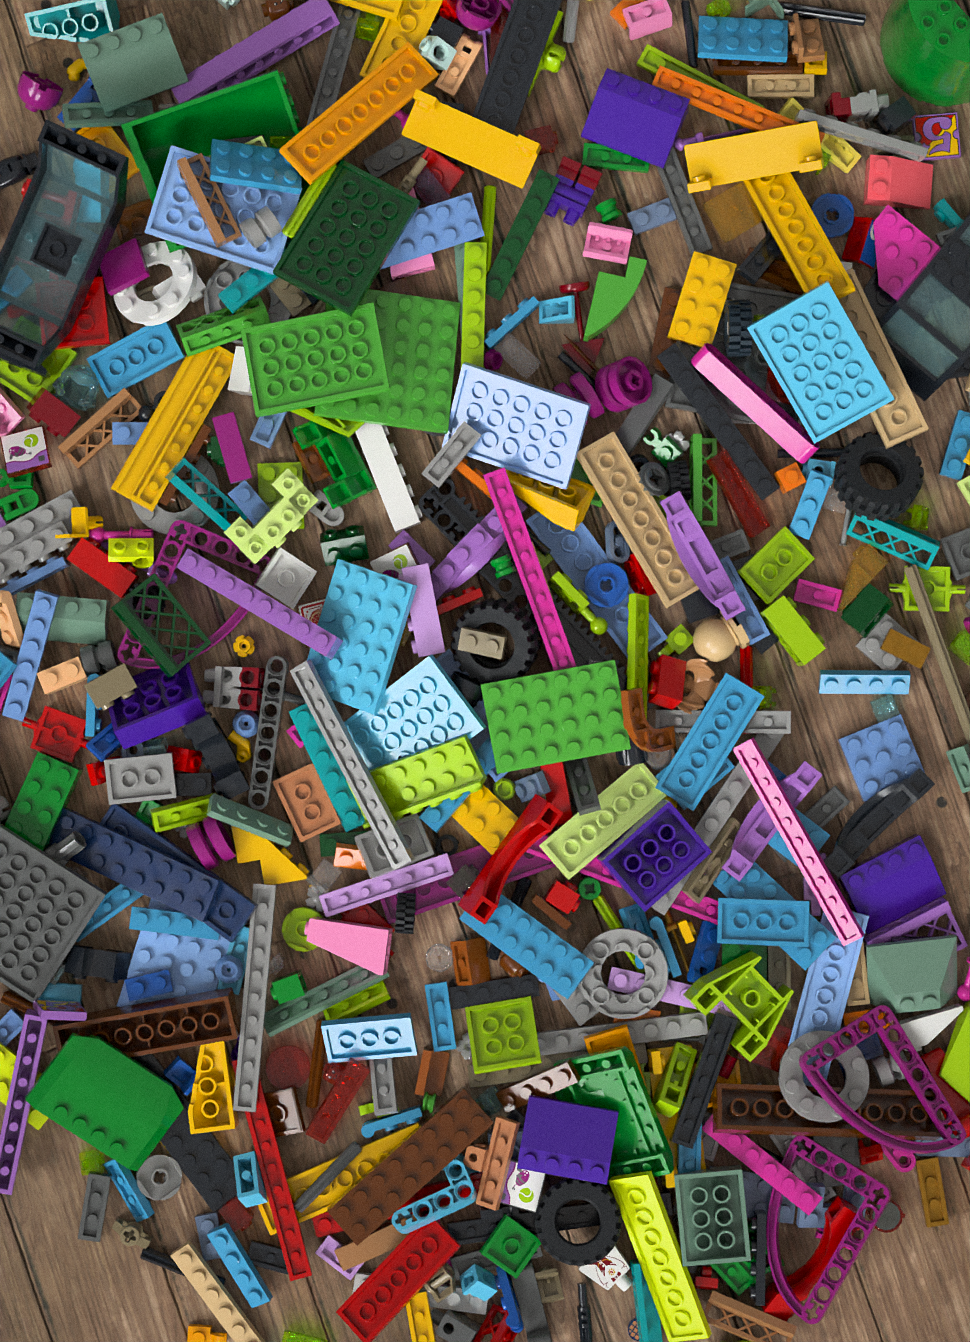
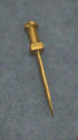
M668 909L666 914L662 915L666 925L665 929L667 933L671 932L688 973L689 965L675 932L678 929V925L673 921Z

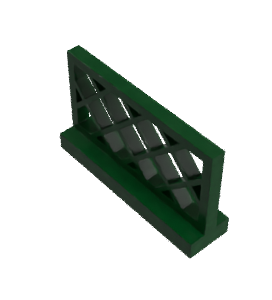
M155 573L111 607L168 678L172 677L211 644V641ZM152 580L159 587L158 596L146 595V586ZM143 588L142 594H136ZM131 597H142L141 610L132 609L126 601ZM145 598L158 599L157 612L144 611ZM161 600H170L173 604L172 613L160 612ZM144 614L156 615L155 628L147 627L143 623ZM160 615L172 617L171 629L159 628ZM176 617L184 618L187 621V631L174 630ZM158 631L171 632L170 645L160 644L158 641ZM174 633L186 634L185 647L173 646ZM190 635H198L204 643L198 648L189 647ZM173 649L185 650L184 660L179 664L172 658ZM188 650L194 651L188 656Z

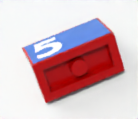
M854 216L841 259L846 262L861 263L870 269H874L877 261L873 225L875 219Z

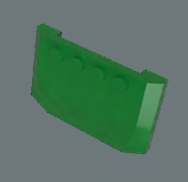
M77 1033L71 1034L25 1096V1100L34 1109L133 1171L139 1170L184 1109L172 1084L99 1036H81Z
M626 1046L562 1059L554 1063L555 1066L571 1059L581 1077L579 1082L556 1091L557 1100L619 1111L607 1185L602 1184L603 1186L610 1185L609 1180L613 1176L652 1171L653 1177L671 1174L674 1170L672 1151L634 1055Z

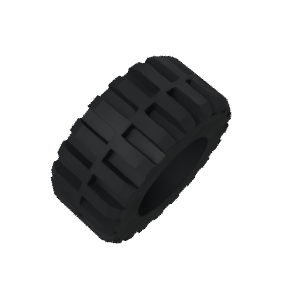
M876 431L875 435H872V432L864 433L862 438L861 436L854 438L845 447L834 471V489L839 491L837 495L841 502L845 501V507L849 511L852 509L856 512V516L860 518L862 515L866 516L867 520L874 521L875 518H879V521H887L889 516L891 519L899 517L901 513L908 510L923 484L924 469L920 467L922 461L919 456H915L916 450L913 446L908 447L905 440L886 449L878 431ZM867 463H876L886 467L894 475L897 487L889 490L872 487L862 477L860 466Z
M494 598L486 599L469 608L457 620V626L453 629L451 635L454 637V640L451 642V649H455L456 652L453 655L454 661L459 660L461 666L458 668L462 673L466 670L469 673L467 678L470 680L478 679L479 684L522 677L538 657L537 651L540 649L541 643L537 639L540 636L539 629L535 630V619L533 617L530 619L527 616L529 611L526 608H518L519 603L515 601L509 603L506 598H499L497 600H494ZM486 623H498L511 633L515 644L514 653L510 659L504 662H497L484 655L458 650L461 628L465 626L479 630Z
M573 1178L559 1181L543 1195L536 1210L535 1227L539 1241L553 1258L564 1264L585 1266L596 1263L610 1253L620 1236L622 1217L619 1205L612 1193L600 1183ZM577 1199L591 1203L598 1211L600 1217V1227L597 1234L590 1241L580 1244L566 1240L559 1232L557 1226V1217L560 1209L567 1202Z

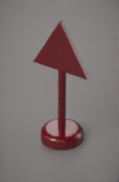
M590 281L560 285L559 291L562 294L573 293L580 342L574 343L595 364L604 338L593 339L588 342L583 341L584 328L578 292L587 291L590 288ZM570 343L561 344L569 356L590 375L593 368Z

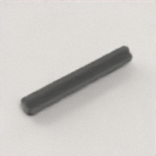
M353 1141L294 1202L295 1209L302 1213L362 1151V1147Z

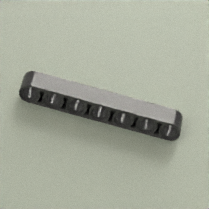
M281 655L271 657L266 665L248 802L254 809L266 807L271 799L289 669L288 660ZM276 659L281 660L283 663V670L281 672H277L272 668V663ZM271 682H277L280 685V692L278 694L270 692L269 685ZM268 704H274L277 707V714L275 716L267 714L266 707ZM265 726L273 728L274 736L272 738L264 736L263 729ZM266 748L271 752L269 760L261 758V749ZM258 771H265L268 774L266 782L258 780ZM255 793H262L264 795L265 802L263 804L255 802Z

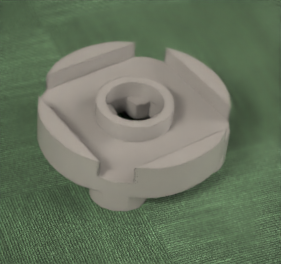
M165 1155L151 1156L144 1161L136 1173L137 1186L147 1198L152 1200L169 1199L180 1188L182 1170L179 1164L171 1157ZM156 1172L165 1174L162 1184L154 1182Z

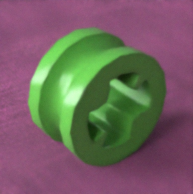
M425 1092L421 1111L429 1110L433 1114L436 1093L430 1095L429 1092Z

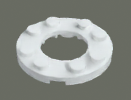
M165 241L149 243L141 248L147 268L154 264H163L171 268L173 280L167 293L157 300L143 301L136 295L135 286L138 284L136 283L114 295V301L119 311L133 323L136 322L145 326L165 323L178 315L191 300L189 296L193 287H196L197 284L195 262L184 249L170 253Z

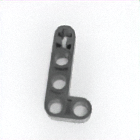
M529 1260L517 1279L512 1276L526 1330L527 1342H552L532 1260Z

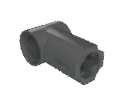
M73 831L60 842L53 843L44 852L65 865L70 861V858L82 851L87 844L81 833Z

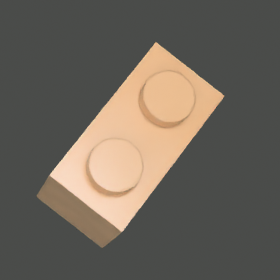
M79 656L36 673L44 693L49 695L82 682L89 677Z

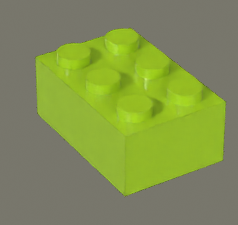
M783 595L769 604L759 614L796 664L804 666L826 649L823 646L825 641L818 632H812L809 628L811 625L809 620L803 614L800 616L795 610L797 605L790 597L786 598Z

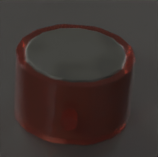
M877 1196L874 1202L870 1201V1203L880 1209L881 1205H878L877 1202L880 1198L885 1199L886 1196ZM890 1199L874 1227L878 1231L884 1233L893 1232L901 1225L902 1218H905V1214H903L901 1207L895 1200ZM867 1207L865 1215H867L869 1221L875 1218V1211Z

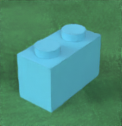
M252 1151L233 1156L237 1197L246 1208L267 1203V1193L256 1152Z

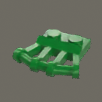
M747 1222L748 1233L752 1234L749 1238L750 1244V1240L754 1239V1230H751V1224ZM754 1256L751 1257V1261L710 1264L738 1296L753 1283L754 1276H750V1262H754ZM781 1259L782 1266H785L784 1260ZM769 1264L766 1265L765 1274L771 1272Z

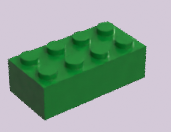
M38 752L5 823V827L42 851L47 849L63 808L67 807L83 769L52 755Z

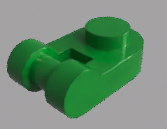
M28 488L0 499V508L3 507L6 522L35 510L40 504L38 493ZM16 501L19 508L13 510L11 504Z

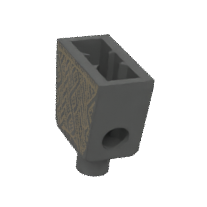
M433 1308L431 1312L433 1324L438 1326L436 1334L448 1342H473L482 1326L481 1323L455 1310H448L444 1314Z

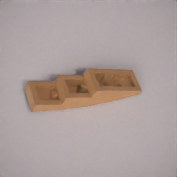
M411 1214L412 1217H413L412 1219H413L414 1221H417V1219L415 1218V1216H414L413 1214ZM405 1217L401 1218L400 1224L402 1226L406 1225ZM389 1222L374 1230L358 1246L352 1241L335 1248L334 1252L342 1270L345 1271L396 1248L409 1233H400L393 1226L392 1222Z

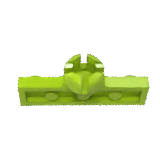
M561 11L557 13L527 97H530L541 70L546 69L556 73L562 67L560 65L561 61L564 62L565 48L553 42L564 15Z

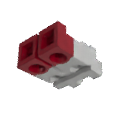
M876 89L869 90L868 93L862 92L855 97L841 98V92L831 93L824 106L826 115L834 116L838 119L837 121L846 123L859 122L863 119L865 122H871L876 115H880L890 104L888 94L877 95Z
M216 666L215 668L205 670L204 680L214 682V691L204 690L203 701L205 703L213 704V707L260 711L263 691L240 690V687L263 688L265 668Z

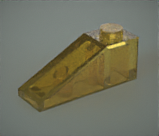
M870 544L864 547L860 545L852 553L854 558L850 561L837 608L839 612L888 563Z

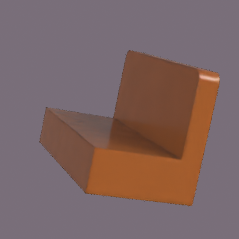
M484 937L450 942L457 986L475 985L491 980Z
M424 1047L415 1089L416 1095L423 1096L426 1091L430 1095L434 1093L437 1096L442 1095L450 1056L449 1052H434V1049Z

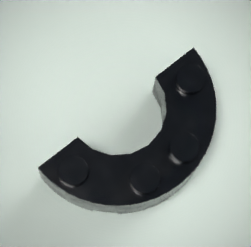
M209 711L185 723L182 730L187 740L191 739L196 751L201 750L204 755L201 759L206 769H211L216 782L213 786L217 794L231 799L249 790L250 786L244 771L240 769L239 761L227 736L216 718H211L212 713Z

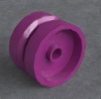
M628 356L600 368L595 378V390L599 400L607 409L613 412H621L642 404L649 399L652 392V379L649 370L643 362L635 357Z
M580 372L569 377L571 389L563 382L552 388L554 392L590 403L588 415L594 419L605 413L593 387Z
M207 816L203 819L204 828L197 822L186 828L192 848L205 869L211 870L219 866L218 855L224 861L236 857L234 845L221 821Z

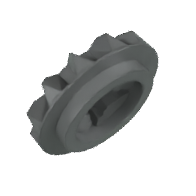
M647 462L640 467L641 470L637 475L641 478L639 483L644 485L643 491H649L650 496L656 495L659 497L669 490V475L660 464ZM650 477L655 480L658 479V481H656L655 483L654 481L650 480Z

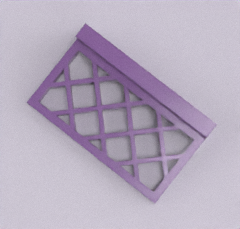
M942 896L865 935L863 938L866 945L891 942V937H901L903 935L907 937L916 936L918 928L925 925L930 927L927 936H932L934 929L944 931V936L949 935V933L957 935L960 941L957 944V951L968 946L950 910L951 907L948 901ZM947 914L949 918L947 927L936 926L938 918Z

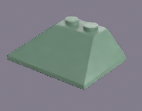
M956 935L866 945L867 982L870 1004L875 1006L885 1005L895 1014L940 1009L957 994Z

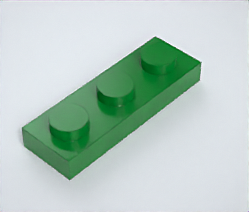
M584 143L582 167L585 165L590 168L639 173L649 172L648 162L601 144Z

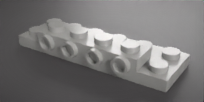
M72 490L0 528V584L12 579L11 574L19 570L20 573H23L32 568L30 563L37 559L40 563L52 557L50 552L57 548L61 552L72 546L70 541L76 538H55V535L72 534L71 508L82 507Z

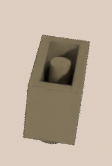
M124 663L83 685L96 709L101 707L103 711L115 704L113 700L121 696L122 699L133 695L135 693L133 689L137 687Z

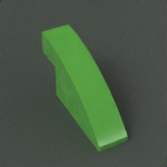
M630 256L625 277L599 271L583 341L588 342L605 331L628 307L639 287L647 260Z

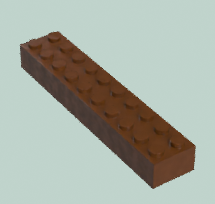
M717 1083L712 1092L713 1133L869 1138L844 1119L825 1123L811 1121L802 1117L786 1102L779 1085ZM806 1086L813 1095L822 1098L814 1087ZM832 1087L837 1094L843 1090V1088ZM868 1089L864 1101L855 1111L874 1126L898 1138L906 1140H937L942 1137L913 1090ZM925 1091L926 1099L932 1101L935 1097L934 1092ZM941 1108L937 1111V1117L942 1120Z

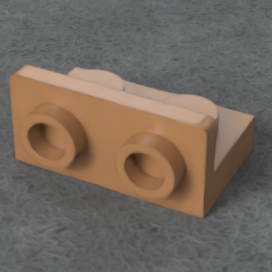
M794 13L792 22L788 23L789 36H793L794 39L791 44L792 54H796L797 62L824 60L825 52L819 19L799 20L798 13Z

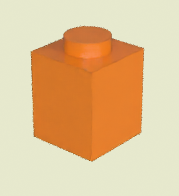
M797 462L773 474L783 494L806 483Z

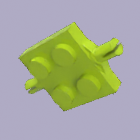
M917 566L933 611L949 612L952 594H965L966 590L957 589H966V586L952 585L950 567L930 566L929 570H925ZM904 572L902 584L889 583L888 587L897 588H889L888 592L902 593L903 611H919Z

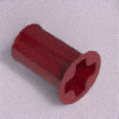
M726 1054L719 1076L728 1080L739 1059Z

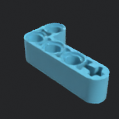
M452 1160L445 1167V1173L451 1186L394 1212L392 1224L397 1231L403 1234L410 1233L462 1209L476 1200V1189L466 1167L461 1161ZM454 1168H462L461 1175L458 1177L451 1176ZM470 1188L471 1194L468 1197H460L462 1189ZM442 1198H450V1204L447 1207H440L439 1203ZM423 1207L429 1208V1214L426 1217L419 1216V1211ZM413 1212V1215L415 1216V1218L417 1219V1221H414V1220L412 1219L413 1217H412V1215H411L410 1213ZM402 1217H405L406 1219L405 1226H402L400 1224Z

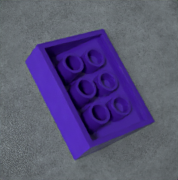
M607 68L598 87L581 137L664 168L688 113L690 99Z
M190 662L169 678L160 668L149 669L132 676L137 685L133 689L135 693L125 699H122L121 696L113 700L115 704L108 708L114 733L123 749L177 729L185 723L207 713Z
M662 799L596 859L640 908L646 912L711 854L712 851L671 802Z
M917 834L850 867L838 878L854 911L869 915L865 931L867 935L947 894L922 838Z
M529 1095L517 1168L607 1185L619 1111Z

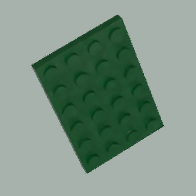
M342 159L273 270V274L352 317L418 209L420 200Z

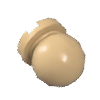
M721 611L720 618L704 620L696 627L693 635L695 651L701 658L708 661L719 662L725 660L734 652L736 646L744 649L750 645V640L742 625L736 626L733 618L726 621Z

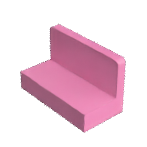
M647 0L622 9L629 28V38L631 41L672 26V12L667 0Z

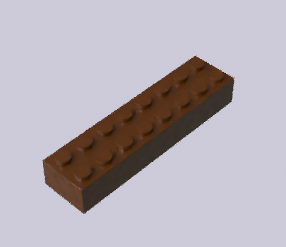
M231 987L89 1012L85 1021L57 1020L52 1028L58 1052L71 1034L77 1033L81 1036H99L129 1057L238 1039L241 1023L233 988Z
M462 1087L327 1208V1212L358 1246L494 1123L493 1120L467 1090Z

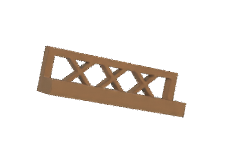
M202 153L189 159L183 157L177 160V167L216 247L218 248L242 237L217 183L210 181V169ZM200 161L203 167L201 177L193 173L190 164ZM202 181L212 185L213 192L211 197L203 194L200 187ZM212 202L222 206L223 213L221 218L214 216L210 208ZM225 214L228 220L223 219ZM222 222L231 225L235 234L225 238L220 228Z
M123 388L62 442L58 448L80 469L112 440V430H106L107 420L113 417L119 418V422H122V418H127L124 422H133L138 417V411L142 406L126 388ZM129 401L138 408L132 415H123V406ZM94 432L102 433V442L98 445H90V435ZM77 447H86L85 457L78 462L71 452Z
M712 1291L704 1310L709 1324L750 1342H766L763 1341L765 1339L773 1342L771 1337L777 1334L786 1337V1342H791L797 1326L716 1291ZM711 1305L721 1310L723 1318L715 1320L708 1317ZM738 1316L742 1319L745 1326L739 1329L733 1328L729 1318ZM759 1325L763 1328L766 1335L756 1338L752 1335L750 1328Z

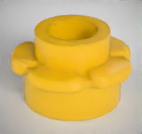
M238 636L236 642L233 643V649L240 657H247L255 650L254 640L250 636Z

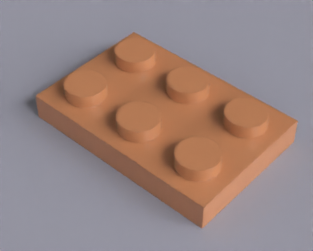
M313 763L273 781L274 787L300 842L341 824Z

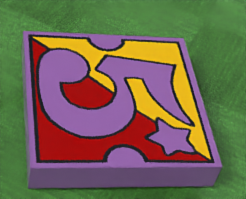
M957 112L920 115L913 118L914 141L921 143L922 147L928 148L927 155L922 161L961 157Z
M34 1000L33 1008L41 1019L85 1021L87 1018L86 1010L78 1001Z

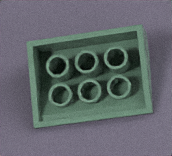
M163 13L78 44L105 113L189 82Z
M741 1165L719 1166L674 1174L683 1267L751 1261Z

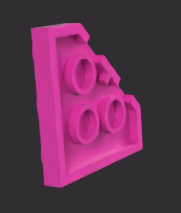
M887 205L873 222L879 287L896 300L940 246L891 206Z

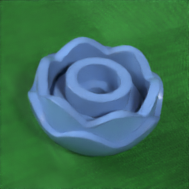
M251 710L238 712L233 718L234 731L245 738L256 735L259 716Z
M232 955L222 957L215 966L216 976L224 983L231 984L236 982L243 974L241 960Z

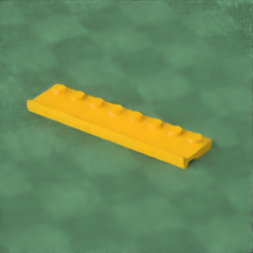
M217 346L189 357L186 355L113 483L111 490L153 512L169 484L165 476L186 454L229 378L234 359L233 353L221 346Z

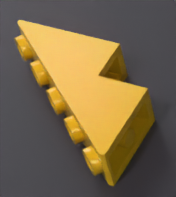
M231 825L238 864L260 860L264 884L275 885L308 878L310 871L302 863L297 865L291 859L293 855L286 848L280 849L275 842Z

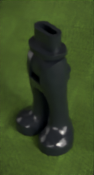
M35 151L27 155L22 153V157L15 155L0 161V190L21 182L29 175H34L33 171L36 170L38 165Z

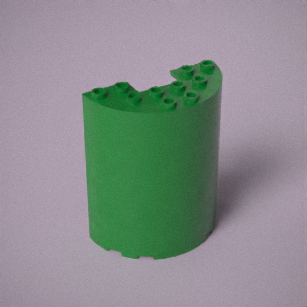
M893 0L885 14L880 32L883 62L893 81L914 99L935 104V106L951 107L952 105L970 103L969 16L954 0Z
M276 69L121 124L152 204L155 200L171 145L197 154L202 153L203 156L207 157L211 155L212 139L225 140L264 135L267 147L280 149L302 131V127L297 128L296 125L300 123L289 89H284L283 85L287 84L283 71L278 72ZM302 176V191L298 203L300 202L303 195L310 186V184ZM165 240L170 253L186 247Z

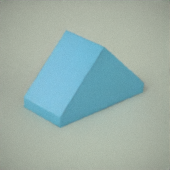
M573 295L539 301V324L574 323L575 300Z

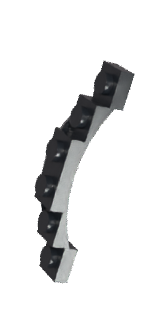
M917 768L907 779L897 781L870 797L853 813L842 828L836 840L834 850L823 860L826 867L837 878L843 875L864 850L905 810L927 793L935 783L920 768Z

